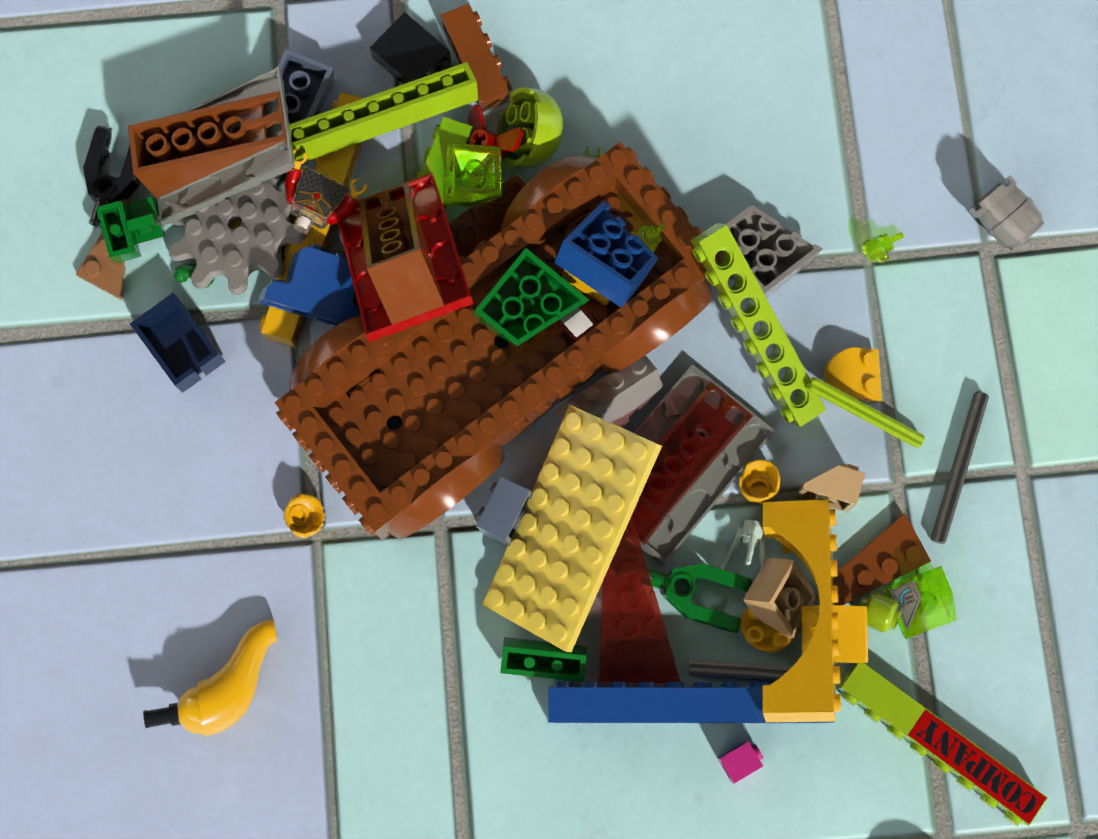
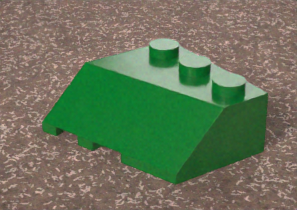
M525 248L472 313V316L493 333L517 347L588 302L589 299Z

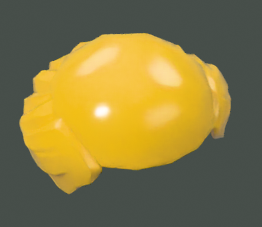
M299 493L290 499L284 510L283 519L294 535L300 538H307L316 534L323 527V521L325 520L324 507L316 497Z

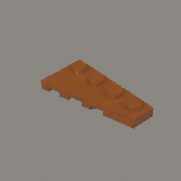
M512 175L449 223L459 257H468L474 252L473 249L476 245L484 240L488 242L501 232L507 209L516 195L526 185L517 175Z
M906 513L838 570V577H833V586H838L839 601L838 603H833V605H844L931 562Z

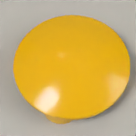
M749 607L744 611L741 618V630L747 642L754 648L768 653L779 652L785 649L793 640V638L785 636L757 619Z

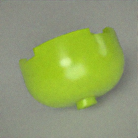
M519 87L509 95L511 101L507 110H501L497 132L498 135L505 133L510 125L524 127L522 128L524 133L520 145L513 151L524 154L518 157L508 151L504 162L512 166L533 168L546 163L556 153L563 134V117L557 102L549 94L537 89Z

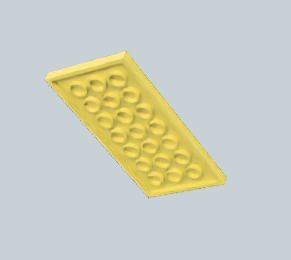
M569 405L532 489L531 500L528 499L524 509L526 512L519 521L518 530H514L511 537L513 541L510 546H507L482 605L563 651L572 652L662 446Z

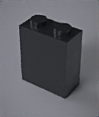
M405 12L370 47L372 58L402 84L448 69L451 64L450 50Z

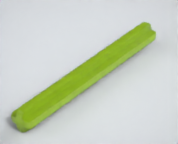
M812 377L807 384V390L913 447L919 448L922 446L925 440L923 434L818 378Z

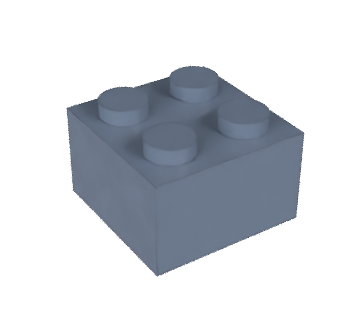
M500 477L497 483L494 482L488 492L490 499L486 507H481L476 516V522H478L476 527L485 537L505 546H510L513 541L511 537L514 530H518L519 521L526 512L524 508L528 499L531 500L532 492L525 487Z

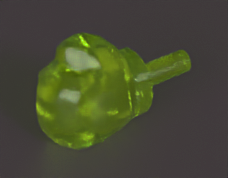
M644 223L637 228L634 235H637L654 253L662 240L660 233L665 227L663 224L655 227L653 225L647 226Z
M900 232L889 238L888 234L884 233L868 238L862 244L863 253L869 262L879 261L882 264L890 259L888 252L894 249L892 243L904 238V235Z

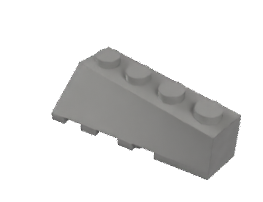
M645 355L621 371H612L554 409L560 425L569 405H572L619 427H624L630 421L629 417L636 409L640 410L663 385L657 368Z

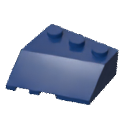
M603 200L563 241L554 263L622 308L635 294L658 257L637 235L630 234L624 227L626 224L620 216L615 217L609 211L610 205Z

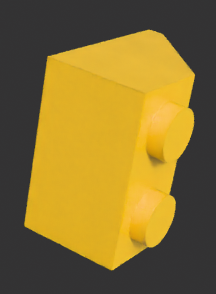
M819 605L801 606L802 655L815 632L819 617ZM833 605L834 612L839 614V629H834V639H839L840 656H835V663H868L867 606Z

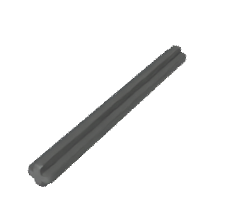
M977 391L973 394L932 531L931 540L938 544H944L947 541L989 399V395Z

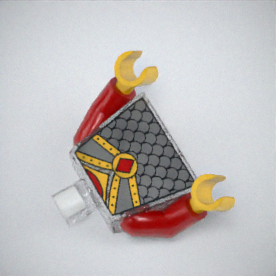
M305 152L302 161L295 159V167L287 173L284 183L286 201L291 205L290 213L298 217L293 227L298 232L307 234L312 225L324 229L328 224L334 225L348 218L359 201V194L366 193L368 185L365 184L361 191H357L355 185L359 178L353 179L349 188L307 166H304L302 170L300 168L301 164L306 162L308 158L307 152Z

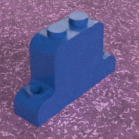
M309 244V247H305L293 255L286 282L273 279L271 284L262 289L258 303L332 326H337L344 321L361 315L359 305L353 303L355 289L346 254L335 252L333 255L324 252L325 249L314 244Z

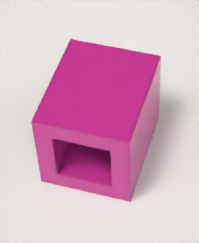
M745 741L717 759L731 783L735 784L763 767L760 760L764 757L756 744L751 745L749 741Z

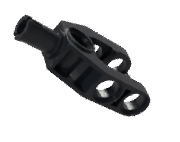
M100 125L95 128L83 166L88 195L95 202L88 222L94 227H98L101 221L98 219L97 207L122 201L123 198L127 200L137 190L141 182L133 174L130 145L121 175L114 177L109 174H101L105 160L110 155L108 150L112 139L111 130L113 129ZM112 186L111 190L106 193L103 192L106 187Z

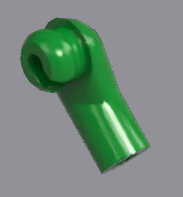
M180 264L177 266L174 273L175 280L180 283L186 282L188 278H191L197 264ZM215 278L210 282V284L207 287H209L214 282Z

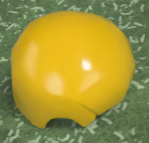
M758 459L747 463L739 478L742 496L750 502L760 504L768 502L775 498L780 489L781 478L778 468L770 461Z

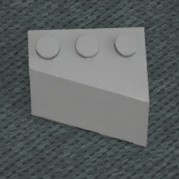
M750 205L726 223L766 297L795 276L823 249L816 244L812 245L805 241L799 233L795 231L792 233L779 224L778 220L753 205Z

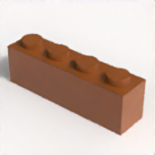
M466 4L441 14L442 26L459 64L468 62L477 81V104L481 106L482 111L485 112L509 102V92L512 91L507 76L502 77L499 71L502 69L497 54L492 55L489 49L492 47L487 32L482 33L479 27L482 26V22L478 12H473L470 5Z

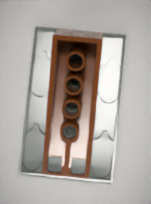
M279 66L183 113L128 125L133 174L157 198L160 223L163 226L193 215L196 211L219 203L229 196L258 186L263 181L289 172L295 167L284 82Z

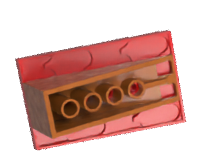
M433 173L360 199L348 218L338 222L365 333L369 342L381 339L382 336L386 337L405 330L407 327H413L432 320L433 317L437 318L459 310L460 307L464 308L474 304Z

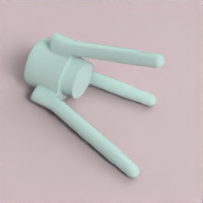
M745 520L743 527H738L736 537L720 569L726 570L743 538L742 542L748 545L747 565L751 564L754 547L759 545V571L765 563L766 543L762 522Z

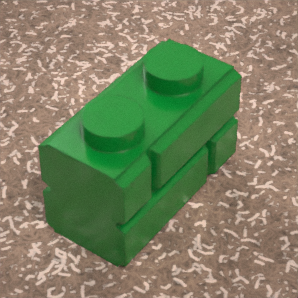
M117 201L97 207L96 212L98 219L101 220L100 226L109 258L115 263H121L141 257L135 233L130 232L127 225V220H131L127 205L122 201Z

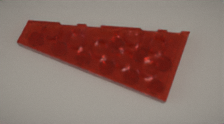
M631 516L601 584L598 681L602 683L681 682L655 591L650 580V574L642 553L634 520Z

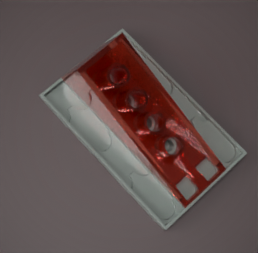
M693 364L634 432L662 447L624 535L633 540L636 545L662 566L666 564L741 474L746 464L755 457L775 432L772 427Z

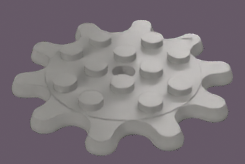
M282 174L265 180L258 186L229 196L219 203L198 210L193 215L172 222L176 226L184 227L185 234L182 239L169 248L170 257L175 262H182L186 259H194L197 262L191 276L192 284L196 288L204 289L215 277L224 276L228 280L229 291L234 295H240L247 289L249 275L256 270L264 271L271 278H277L282 275L284 264L279 259L280 248L285 244H300L307 236V232L302 226L290 222L291 212L300 206L288 204L285 191L278 189L277 183ZM241 218V225L236 229H231L230 223L232 224L235 220Z

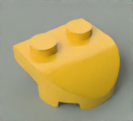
M852 347L834 354L824 366L823 381L861 402L878 403L882 401L879 349Z

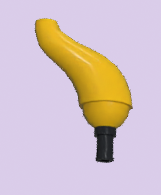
M274 619L265 620L250 627L241 638L230 660L222 669L210 678L198 682L197 686L188 689L177 703L169 704V707L144 710L145 728L171 724L172 726L182 725L189 732L204 734L207 737L220 733L237 723L248 711L255 696L260 669L269 646L277 641Z

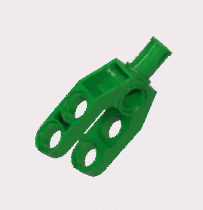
M706 564L673 568L668 574L644 566L639 583L662 589L663 597L686 619L728 632L738 633L742 619L690 602V598L695 588L696 579H707L721 584V587H733L748 592L752 585V579ZM675 581H685L688 585L687 593H677L674 588Z

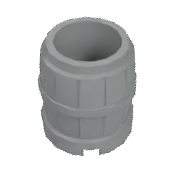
M1010 175L1005 178L1009 183L1006 185L1003 183L997 184L976 202L980 207L976 210L971 207L969 212L975 218H979L990 236H993L1004 248L1008 247L1010 250H1013L1031 237L1045 222L1042 220V214L1033 204V200L1016 186L1017 182Z

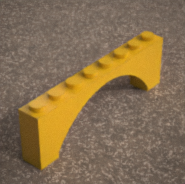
M829 499L763 502V530L765 537L777 540L804 563L816 583L820 601L816 629L803 655L782 677L771 685H763V715L766 722L836 721V712H841L840 694H835V684H840V667L835 666V656H840L839 639H834V629H839V614L834 612L833 603H838L839 601L838 586H833V577H838L837 560H832V551H837V535L832 534V526H837L836 509H831Z

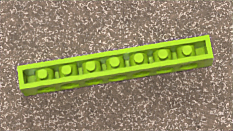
M717 223L691 239L690 241L694 246L692 249L694 257L705 266L707 270L705 272L706 279L713 287L717 288L720 294L717 296L720 304L725 310H729L732 316L730 322L738 333L741 332L745 339L743 346L748 354L753 355L758 363L755 365L756 370L762 378H766L770 385L768 391L775 401H779L782 407L780 413L787 423L801 427L826 411L827 409L820 396L807 390L810 378L728 226ZM722 251L723 260L717 265L715 255L717 252ZM734 274L736 282L733 287L729 288L728 279ZM747 298L748 306L742 311L740 307L741 302ZM760 321L761 328L759 332L754 334V324ZM772 344L773 352L771 355L766 356V349ZM785 367V374L779 379L778 372L781 368ZM797 389V397L791 401V393Z

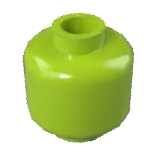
M873 593L869 599L864 597L860 606H867L868 627L882 633L896 628L902 613L897 600L880 593Z

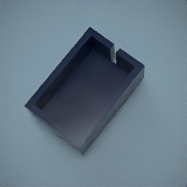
M174 292L130 323L169 379L182 393L202 379L200 377L202 372L207 376L226 362Z

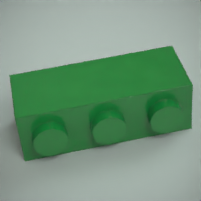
M504 637L500 673L584 682L587 658L586 646L574 645L572 652H565L549 642Z

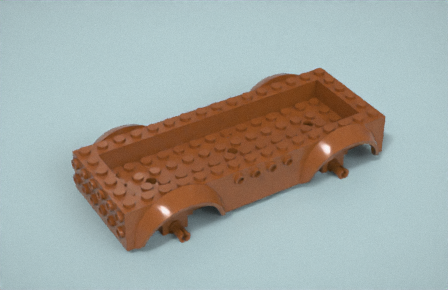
M619 142L599 158L581 154L565 157L538 172L520 190L507 209L501 232L488 242L484 240L476 245L473 249L474 252L468 257H460L474 304L464 308L460 307L459 310L437 318L433 317L432 320L413 327H407V329L389 336H382L381 339L369 342L366 336L361 315L353 317L323 334L299 360L291 377L289 392L274 402L280 409L276 414L290 431L296 430L292 435L306 452L311 449L312 453L308 456L322 473L326 470L329 474L325 478L338 494L342 491L345 493L342 500L354 515L360 513L363 516L359 519V522L371 536L377 534L382 541L389 535L403 539L434 521L484 482L502 464L505 459L503 447L600 371L611 373L614 370L621 371L654 350L687 325L712 301L711 284L705 276L707 270L703 263H699L692 253L694 246L690 241L701 234L702 231L697 226L693 227L688 222L686 212L680 206L676 207L671 202V196L663 186L659 187L654 182V176L646 166L642 168L637 162L636 154L630 147L625 148ZM603 200L610 205L609 211L615 217L620 216L626 223L624 227L630 234L637 235L658 257L635 294L622 308L612 301L607 305H603L576 288L589 299L588 302L578 308L593 324L578 337H575L559 319L517 347L508 342L509 344L506 347L499 348L496 344L499 341L507 340L493 333L472 316V313L525 248L562 277L564 269L554 262L563 241ZM717 252L715 255V262L718 265L723 259L720 252ZM394 416H399L402 419V426L398 430H391L387 426V421Z

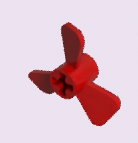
M475 104L468 115V125L473 126V133L469 139V150L489 152L491 156L468 176L459 179L473 188L481 189L486 185L489 159L499 162L506 157L508 151H515L520 145L524 130L516 127L501 135L488 132L482 108Z

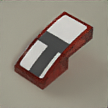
M581 306L555 322L559 328H563L574 343L597 326Z

